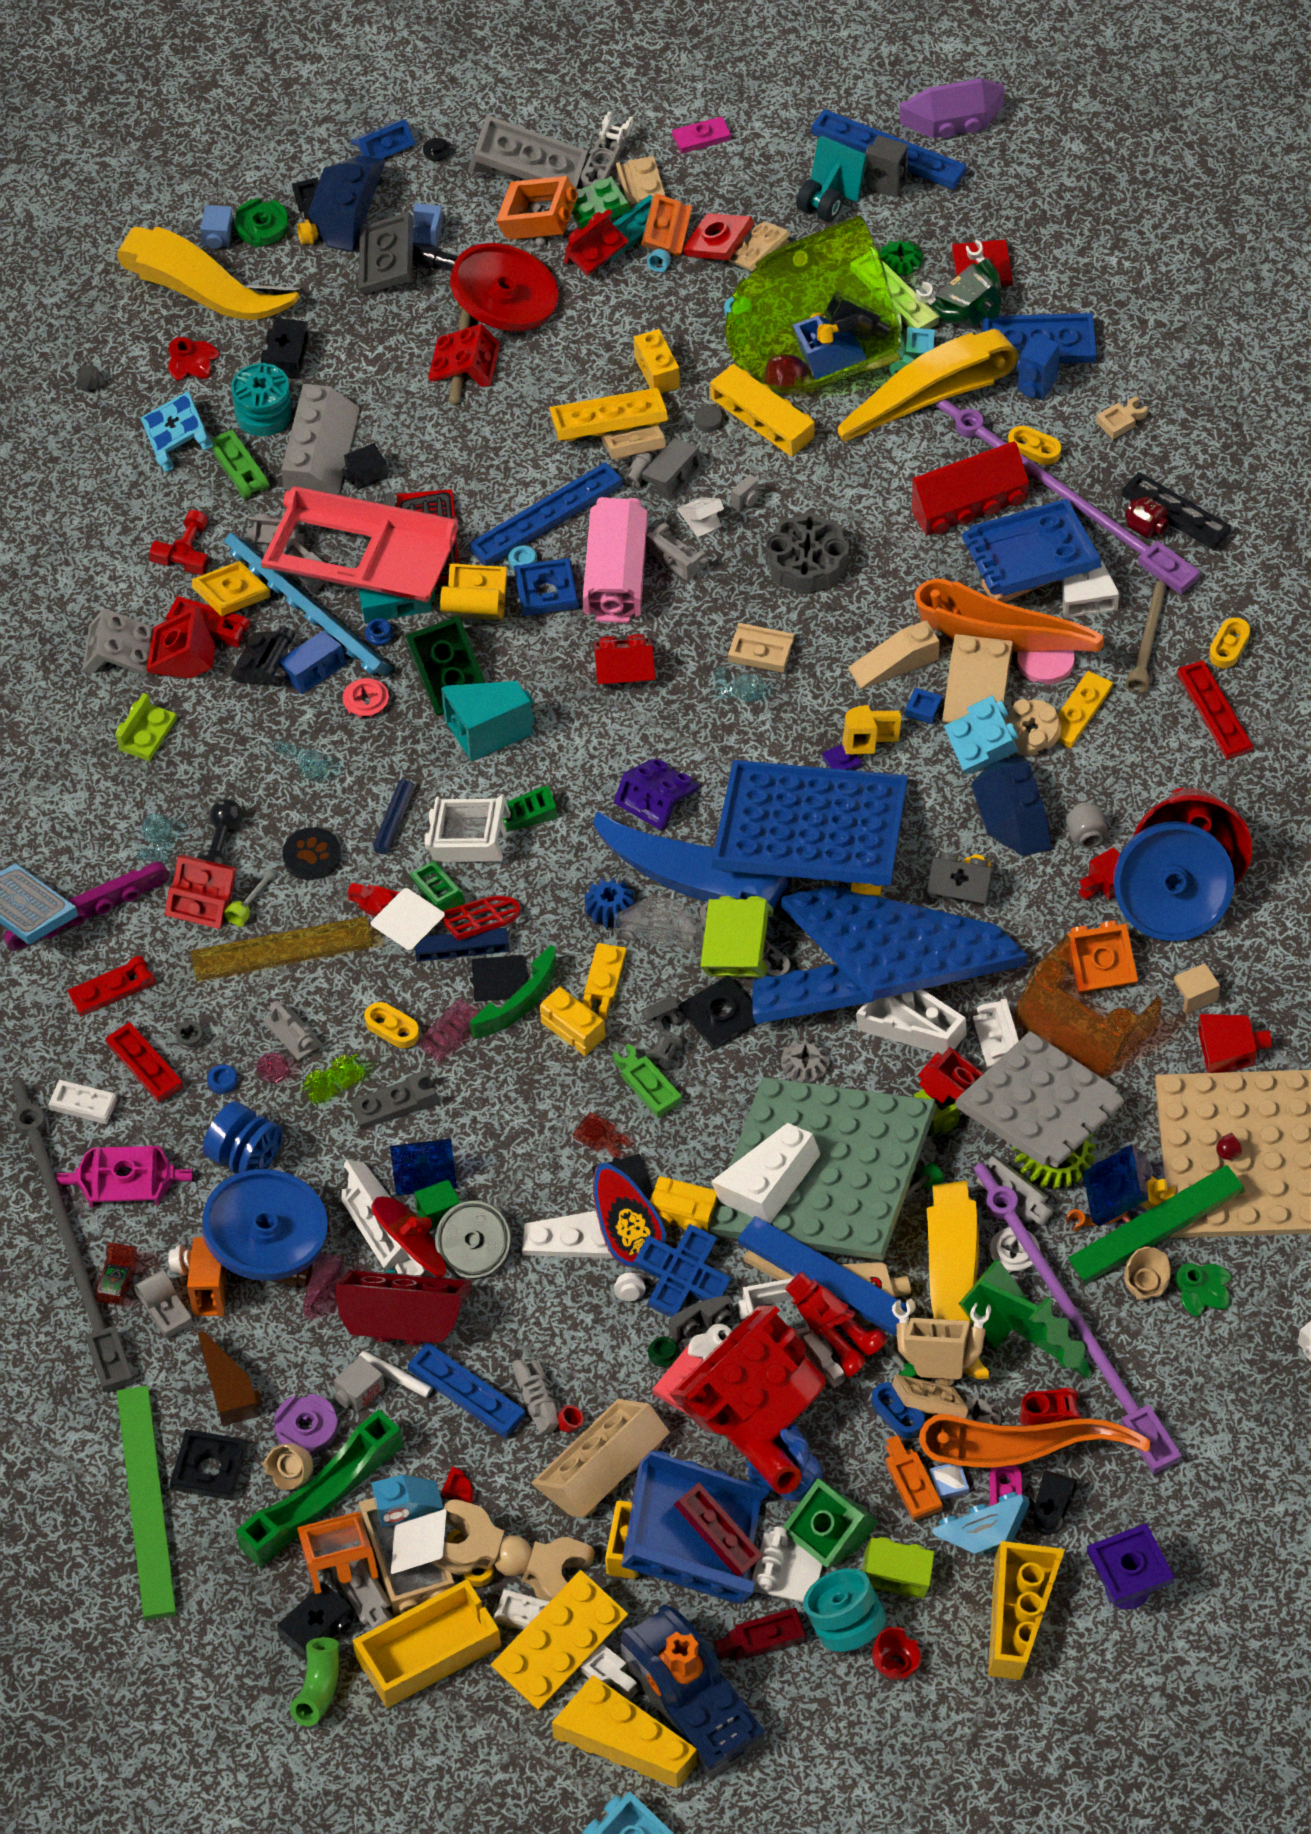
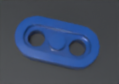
M885 1382L877 1385L872 1392V1407L875 1412L899 1436L904 1438L918 1436L924 1424L923 1412L916 1408L905 1406L893 1388L892 1383ZM889 1398L893 1403L885 1405L882 1403V1400ZM911 1420L914 1424L912 1426H905L903 1422Z

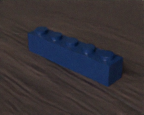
M496 928L458 941L452 934L424 936L415 946L416 962L509 952L507 928Z

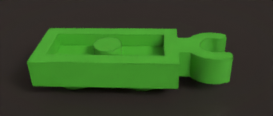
M630 1044L626 1045L628 1057L622 1058L617 1052L613 1053L614 1064L618 1068L623 1069L621 1071L623 1080L657 1118L682 1103L680 1093L646 1055L638 1060L636 1050Z

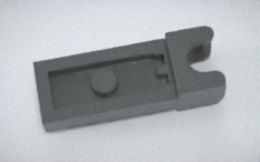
M420 1071L407 1076L408 1080L351 1100L350 1103L360 1129L384 1123L417 1110L421 1111L439 1105L440 1100L436 1089L430 1088L432 1081L429 1071Z

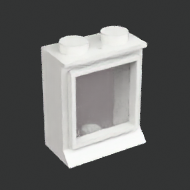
M504 794L497 799H439V797H436L434 809H430L429 812L430 831L425 834V848L430 851L433 860L446 862L502 861L503 855L498 845V838H505L506 828L502 818H510L511 814Z

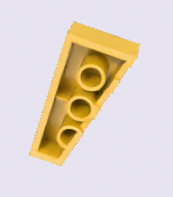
M1006 1541L1000 1542L994 1559L988 1676L1021 1680L1065 1549Z
M594 1675L591 1676L552 1722L554 1739L575 1745L588 1753L602 1756L620 1766L629 1767L642 1775L674 1788H678L698 1765L697 1749Z

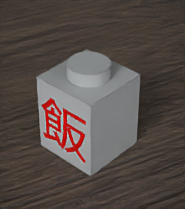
M359 1356L334 1379L335 1398L343 1407L348 1408L351 1406L356 1412H359L385 1389L383 1374L362 1356Z

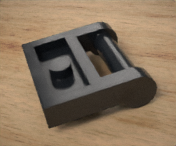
M281 627L279 631L253 633L230 675L232 679L238 683L271 681L276 674L275 667L285 648L295 638L294 631L287 627Z

